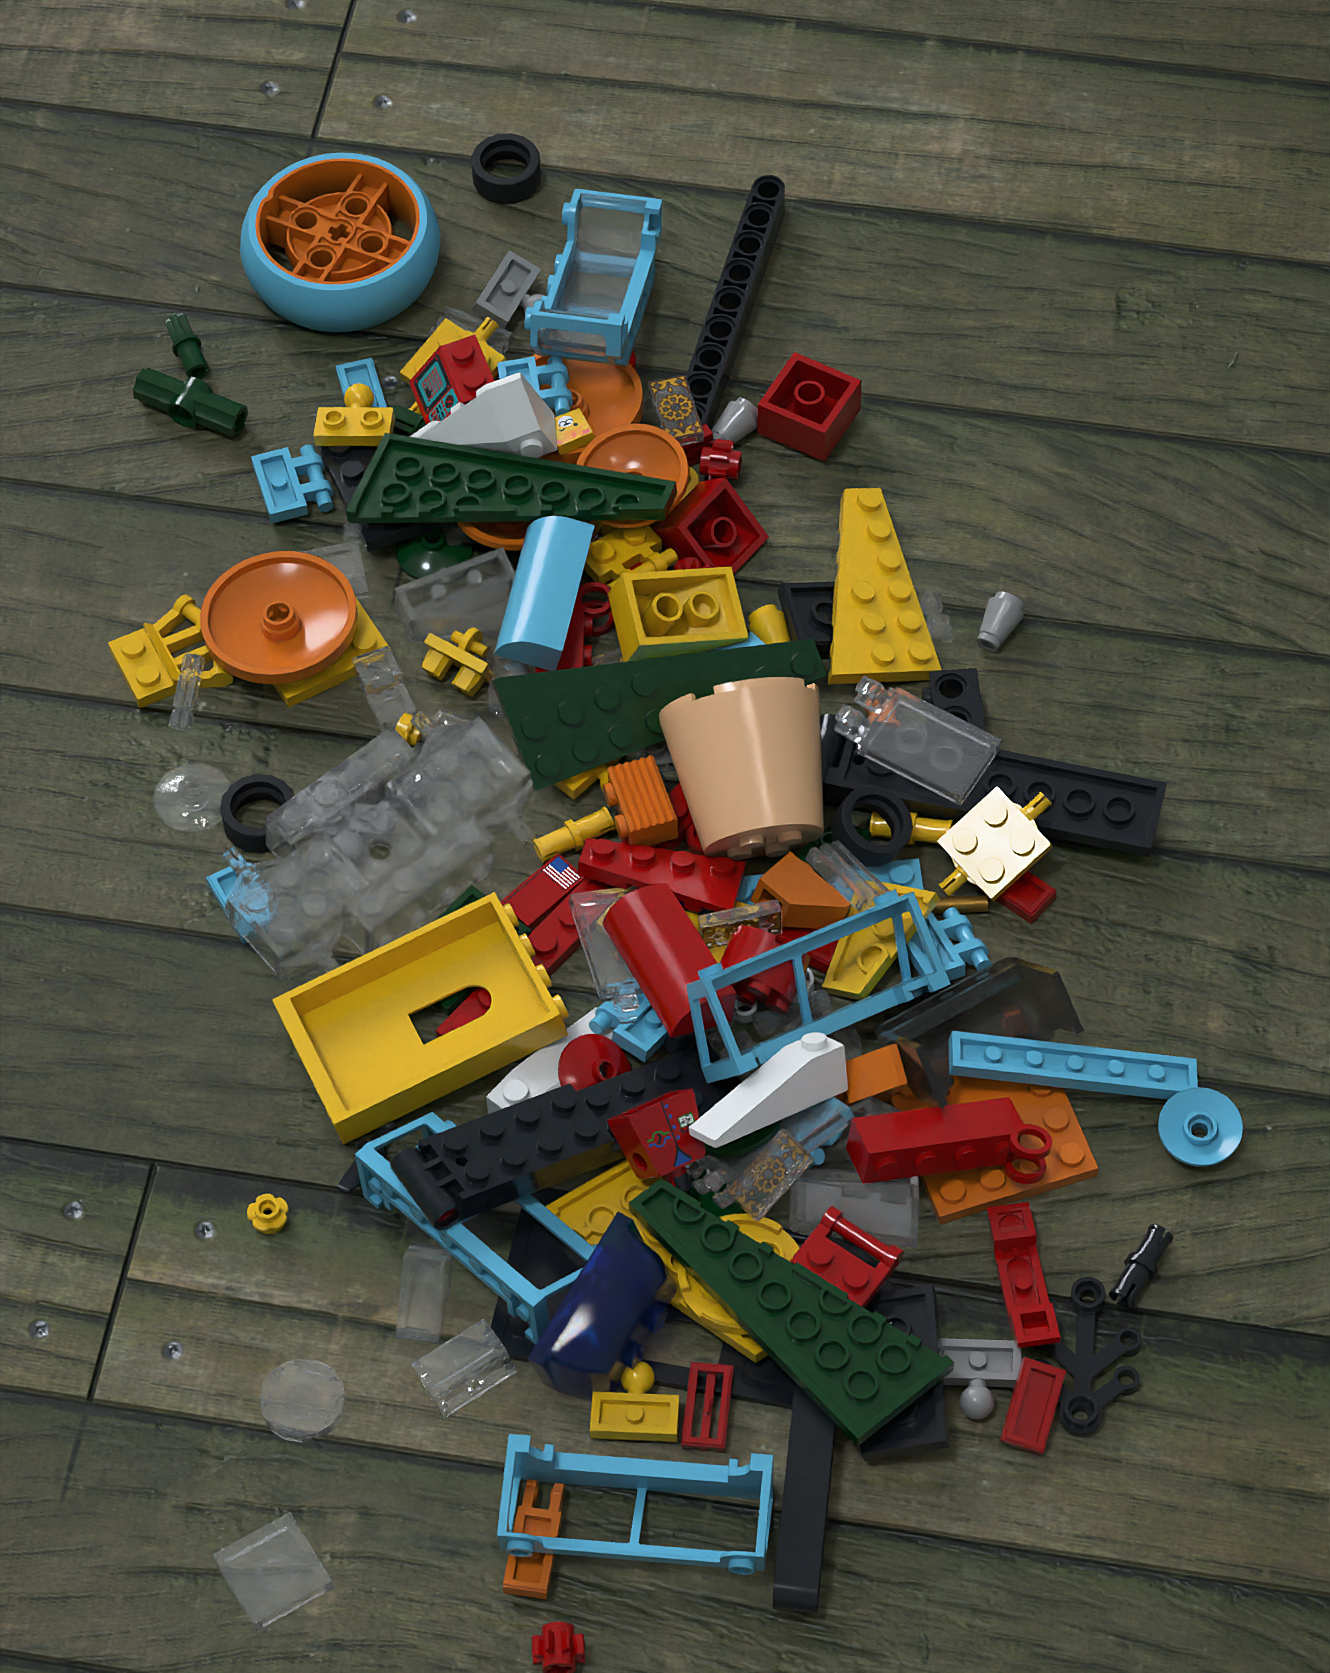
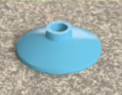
M1196 1087L1176 1093L1165 1103L1159 1116L1158 1132L1163 1146L1175 1159L1191 1166L1208 1167L1225 1161L1235 1152L1241 1141L1243 1124L1237 1107L1228 1097L1213 1089ZM1201 1128L1207 1135L1199 1138L1194 1136L1191 1131Z

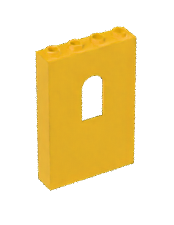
M495 892L272 999L280 1019L343 1145L568 1036L563 1019L569 1017V1014L559 994L551 997L547 988L551 987L552 983L542 964L538 966L533 964L531 957L536 956L529 938L526 933L518 936L515 927L519 926V922L511 905L508 903L502 906ZM468 987H481L490 993L492 999L491 1006L483 1016L423 1045L409 1015Z

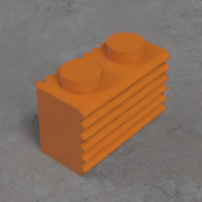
M649 755L647 758L634 759L631 763L626 761L623 765L610 766L607 769L608 783L603 784V792L608 807L616 806L618 815L614 816L619 838H627L628 843L632 845L647 846L678 838L677 817L654 756Z

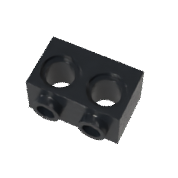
M977 668L929 671V687L922 688L923 710L931 711L932 720H926V734L985 746L986 732Z

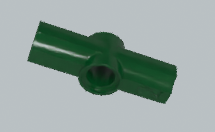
M149 367L142 369L136 377V383L133 388L134 399L167 411L171 419L181 426L190 428L198 423L231 437L239 436L245 427L248 416L247 406L215 394L212 388L199 378L188 377L185 381H182Z

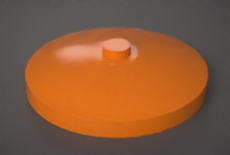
M570 345L556 347L606 354L605 349L592 346ZM537 354L532 355L535 356L536 366L548 365L547 361L550 357ZM562 358L569 374V381L566 386L571 391L573 405L570 410L580 408L593 431L594 438L617 426L640 423L644 412V395L640 378L630 363L626 367ZM548 384L540 385V390L551 389V386ZM550 408L556 417L555 410ZM587 445L563 455H559L556 450L542 455L539 459L576 464L580 454Z
M295 551L264 553L234 565L213 583L204 598L200 613V625L204 643L214 661L228 673L238 678L261 684L295 682L323 671L346 651L355 635L358 623L355 594L345 575L333 564L320 557Z

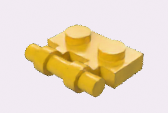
M649 525L636 528H616L589 545L584 570L595 582L606 583L613 579L614 581L607 585L612 588L623 573L668 571V566L677 562L678 557L672 548L660 554L658 553V551L662 550V539ZM639 562L642 563V565L636 567V568L633 569V570H630V569H629V568H631L632 566L636 565V564L639 563Z

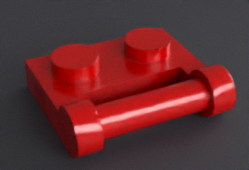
M831 1206L790 1262L794 1265L796 1262L846 1292L850 1300L865 1308L896 1269L903 1258L904 1250L894 1244L889 1247L843 1217L844 1212ZM833 1232L839 1234L880 1261L876 1268H873L831 1241L829 1237Z

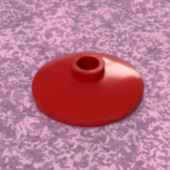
M585 1034L570 1041L563 1049L558 1062L560 1085L564 1086L570 1083L576 1091L631 1071L629 1061L622 1049L609 1038L599 1034ZM599 1067L603 1069L605 1077L601 1075Z

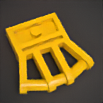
M187 594L180 596L174 603L173 608L155 624L144 623V628L108 642L109 651L139 709L187 689L224 687L233 682V675L214 661L206 646L175 658L171 656L173 652L204 640L200 625L201 609L196 606V601ZM186 618L195 624V626L165 637ZM213 661V668L210 671L186 672Z

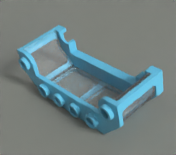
M583 189L574 190L571 202H565L563 206L562 225H568L567 243L563 254L556 255L554 275H549L547 296H542L541 301L536 300L533 307H527L524 327L525 330H530V346L537 355L547 357L559 356L563 359L627 367L655 280V255L657 244H660L663 199Z

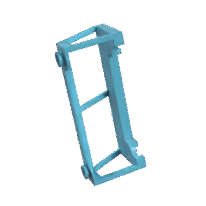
M896 889L873 898L876 905L757 956L723 969L720 962L697 971L700 979L687 984L686 987L701 1069L707 1083L741 1075L755 1069L758 1065L766 1063L783 1047L801 1040L805 1034L819 1032L828 1035L895 1005L908 1002L925 992L931 993L950 985L914 891L898 896ZM908 911L911 914L933 969L932 973L915 978L911 977L902 921V913ZM892 918L902 978L901 983L813 1020L805 982L802 955L885 919ZM791 960L802 1017L801 1026L739 1051L716 990ZM702 997L707 999L729 1054L728 1057L711 1063L699 1002V999Z
M431 1112L367 1143L356 1152L355 1158L364 1198L377 1209L383 1205L389 1211L395 1207L498 1294L507 1302L510 1315L514 1318L519 1315L522 1320L528 1322L530 1327L524 1332L525 1336L538 1348L543 1347L613 1283L611 1259L606 1251L597 1244L591 1246L531 1194L514 1201L578 1254L587 1264V1266L542 1290L532 1285L461 1224L470 1218L457 1222L445 1230H436L392 1172L390 1168L391 1163L376 1150L419 1129H422L424 1139L456 1127L452 1121L446 1120L444 1122ZM593 1274L594 1285L550 1324L547 1298Z
M508 1435L497 1539L499 1548L506 1550L509 1555L530 1557L533 1555V1552L721 1567L728 1568L729 1572L737 1575H751L755 1573V1570L765 1571L775 1484L773 1455L751 1453L750 1464L739 1467L738 1459H729V1466L561 1453L555 1452L554 1445L545 1444L543 1452L539 1448L530 1446L531 1436ZM532 1479L538 1480V1482L636 1489L637 1496L630 1542L617 1543L513 1533L512 1528L521 1481ZM650 1490L760 1499L755 1552H727L639 1544L646 1492Z

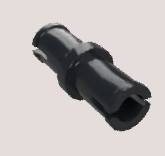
M1150 1224L1135 1252H1130L1124 1260L1126 1267L1109 1292V1297L1113 1301L1116 1300L1118 1295L1121 1296L1117 1302L1118 1305L1132 1308L1146 1282L1156 1276L1158 1272L1157 1264L1168 1245L1174 1239L1170 1232H1166L1164 1237L1161 1236L1165 1231L1164 1227Z

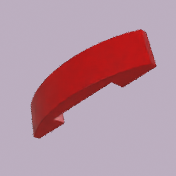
M1029 1202L987 1207L997 1275L1008 1322L1017 1348L1059 1343L1060 1333L1053 1303L1049 1302L1036 1246V1231Z

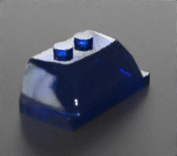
M617 1212L528 1357L529 1362L542 1382L559 1392L583 1398H592V1392H616L621 1383V1377L625 1368L629 1367L633 1370L642 1360L645 1353V1342L651 1332H658L666 1320L668 1314L666 1308L675 1295L678 1286L662 1257L644 1242L633 1219Z

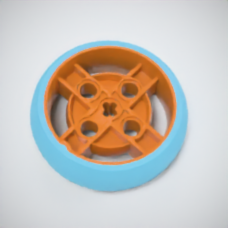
M330 153L313 156L286 167L273 176L259 190L252 200L243 221L240 253L243 267L251 286L266 305L278 315L295 324L313 330L351 332L371 328L394 318L407 309L422 294L437 265L440 249V230L433 206L420 186L401 169L386 161L368 155ZM387 213L396 217L413 234L410 241L395 236ZM271 243L285 248L287 258L293 268L292 272L282 267L270 256L268 250Z

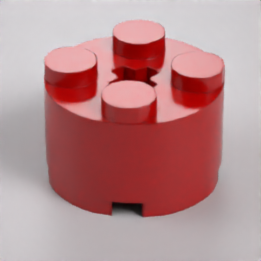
M741 925L732 934L720 962L723 969L782 944L775 941L777 935L755 927ZM804 953L801 957L804 975L811 960L807 953ZM791 960L731 984L737 993L736 1000L748 1005H754L755 1001L758 1000L765 1003L764 1005L767 1008L780 1014H787L797 993Z

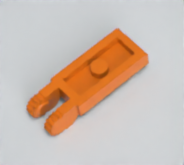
M528 1479L522 1506H518L513 1533L559 1538L565 1484L554 1483L550 1494L549 1510L535 1508L539 1496L538 1480ZM533 1552V1555L530 1557L509 1555L503 1581V1593L547 1599L556 1554Z

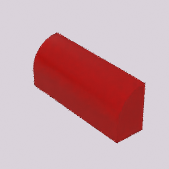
M667 882L636 889L620 898L609 909L602 925L670 1037L693 1033L695 1031L686 985L700 979L697 971L717 964V961ZM728 985L716 990V994L728 1023H731L737 993L732 985ZM706 997L700 998L699 1002L704 1029L716 1027L717 1024Z

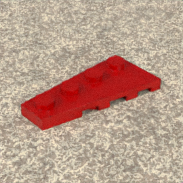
M586 838L578 862V875L625 890L632 887V885L642 888L667 882L676 898L684 902L683 908L700 913L703 908L718 912L719 920L731 923L745 876L746 861L733 860L728 857L692 854L688 851L652 848L647 845L618 843L607 839Z

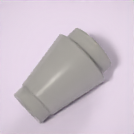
M739 397L736 401H730L711 430L713 433L712 442L716 439L734 441L735 444L757 429L758 409L743 397Z
M999 591L995 597L989 598L979 636L976 639L977 644L987 651L996 652L1023 619V602L1016 596L1003 591Z

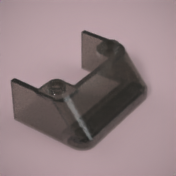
M1009 957L990 964L883 1022L874 1032L881 1048L897 1044L908 1082L907 1085L915 1097L942 1109L948 1105L945 1097L950 1093L949 1088L955 1082L953 1076L949 1075L948 1040L952 1031L1048 1041L1056 1035L1055 1031L1059 1028L1075 1034L1084 1030L1059 971L1017 957Z

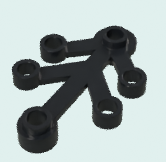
M1093 1277L1080 1278L1071 1288L1070 1302L1073 1309L1078 1312L1076 1354L1061 1339L1059 1343L1032 1346L1037 1350H1046L1074 1379L1073 1393L1062 1384L1057 1404L1060 1406L1059 1420L1061 1425L1068 1432L1075 1435H1087L1094 1432L1101 1424L1102 1409L1120 1395L1129 1396L1134 1394L1138 1389L1140 1379L1139 1373L1135 1368L1121 1366L1116 1369L1111 1381L1091 1394V1380L1122 1356L1133 1357L1137 1355L1142 1341L1141 1335L1136 1329L1125 1327L1117 1332L1116 1339L1093 1356L1095 1314L1103 1308L1106 1294L1104 1285ZM1091 1297L1095 1302L1087 1304L1081 1302L1080 1299ZM1131 1338L1136 1343L1133 1346H1125L1121 1343V1340ZM1035 1359L1036 1361L1051 1365L1044 1359ZM1127 1376L1134 1382L1130 1385H1124L1119 1382V1379ZM1083 1412L1088 1418L1084 1420L1076 1419L1073 1417V1414Z

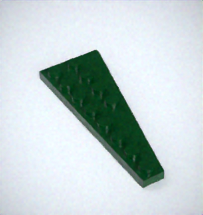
M385 433L346 509L347 521L350 523L535 521L547 516H562L578 521L665 520L677 495L676 481Z
M812 638L506 676L493 679L491 682L532 789L537 791L665 740L660 725L659 713L666 705L682 696L692 693L695 694L696 699L713 695V686L740 680L766 677H794L804 679V684L825 677L827 674Z
M659 1179L629 1202V1211L857 1447L954 1370V1361L946 1355L943 1358L924 1346L920 1338L912 1333L908 1336L887 1323V1318L876 1311L871 1313L848 1298L846 1292L797 1262L795 1265L776 1254L774 1248L764 1241L760 1244L739 1231L740 1226L730 1220L725 1222L702 1208L701 1202L666 1180Z

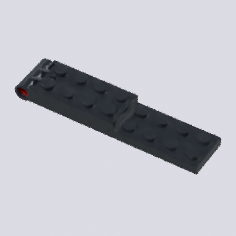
M823 714L820 716L823 796L827 795L828 802L841 804L851 791L863 786H879L893 792L904 802L909 812L917 813L918 817L953 820L954 826L995 787H998L1011 802L1020 805L1022 808L1032 801L1039 792H1042L1052 803L1034 820L1043 836L1146 857L1151 855L1166 793V782L844 719L834 714Z
M707 1041L710 1062L714 1063L721 1060V1057ZM694 1046L688 1050L678 1052L578 1091L570 1083L419 1140L418 1148L408 1147L396 1154L391 1161L390 1168L436 1230H445L457 1222L625 1157L608 1125L607 1119L668 1092L691 1088L695 1094L700 1118L741 1084L736 1076L707 1083L701 1069L698 1048Z

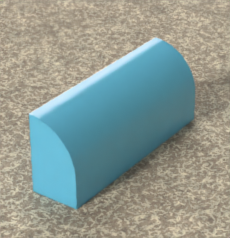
M547 516L533 521L528 526L494 655L549 671L556 670L563 651L595 525L562 516Z

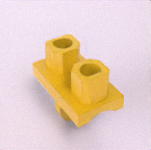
M475 627L468 629L465 634L457 630L452 633L450 640L458 644V647L432 633H429L424 641L429 651L421 668L428 675L441 681L451 665L460 668L451 684L469 697H473L484 682L492 685L491 680L496 679L498 676L489 670L490 665L474 656L477 654L484 658L489 652V647L481 644L483 638L482 631Z

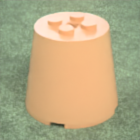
M766 677L740 680L713 686V695L696 699L695 694H687L672 701L660 711V725L700 844L706 856L728 857L733 860L759 856L777 857L788 854L790 850L807 845L823 835L820 697L818 686L815 683L805 687L804 679L794 677Z

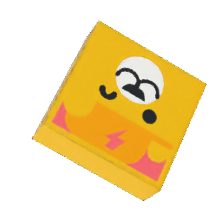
M580 408L555 417L557 451L559 455L585 446L594 439L593 431Z

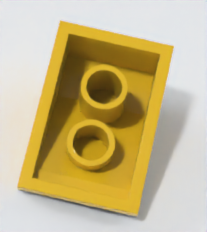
M732 567L623 573L608 592L624 662L699 653L744 642L749 638Z

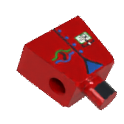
M692 1088L668 1092L607 1119L613 1135L639 1179L662 1176L664 1180L683 1192L693 1188L685 1165L703 1158L706 1149L704 1142L689 1135V1126L699 1119L695 1094Z

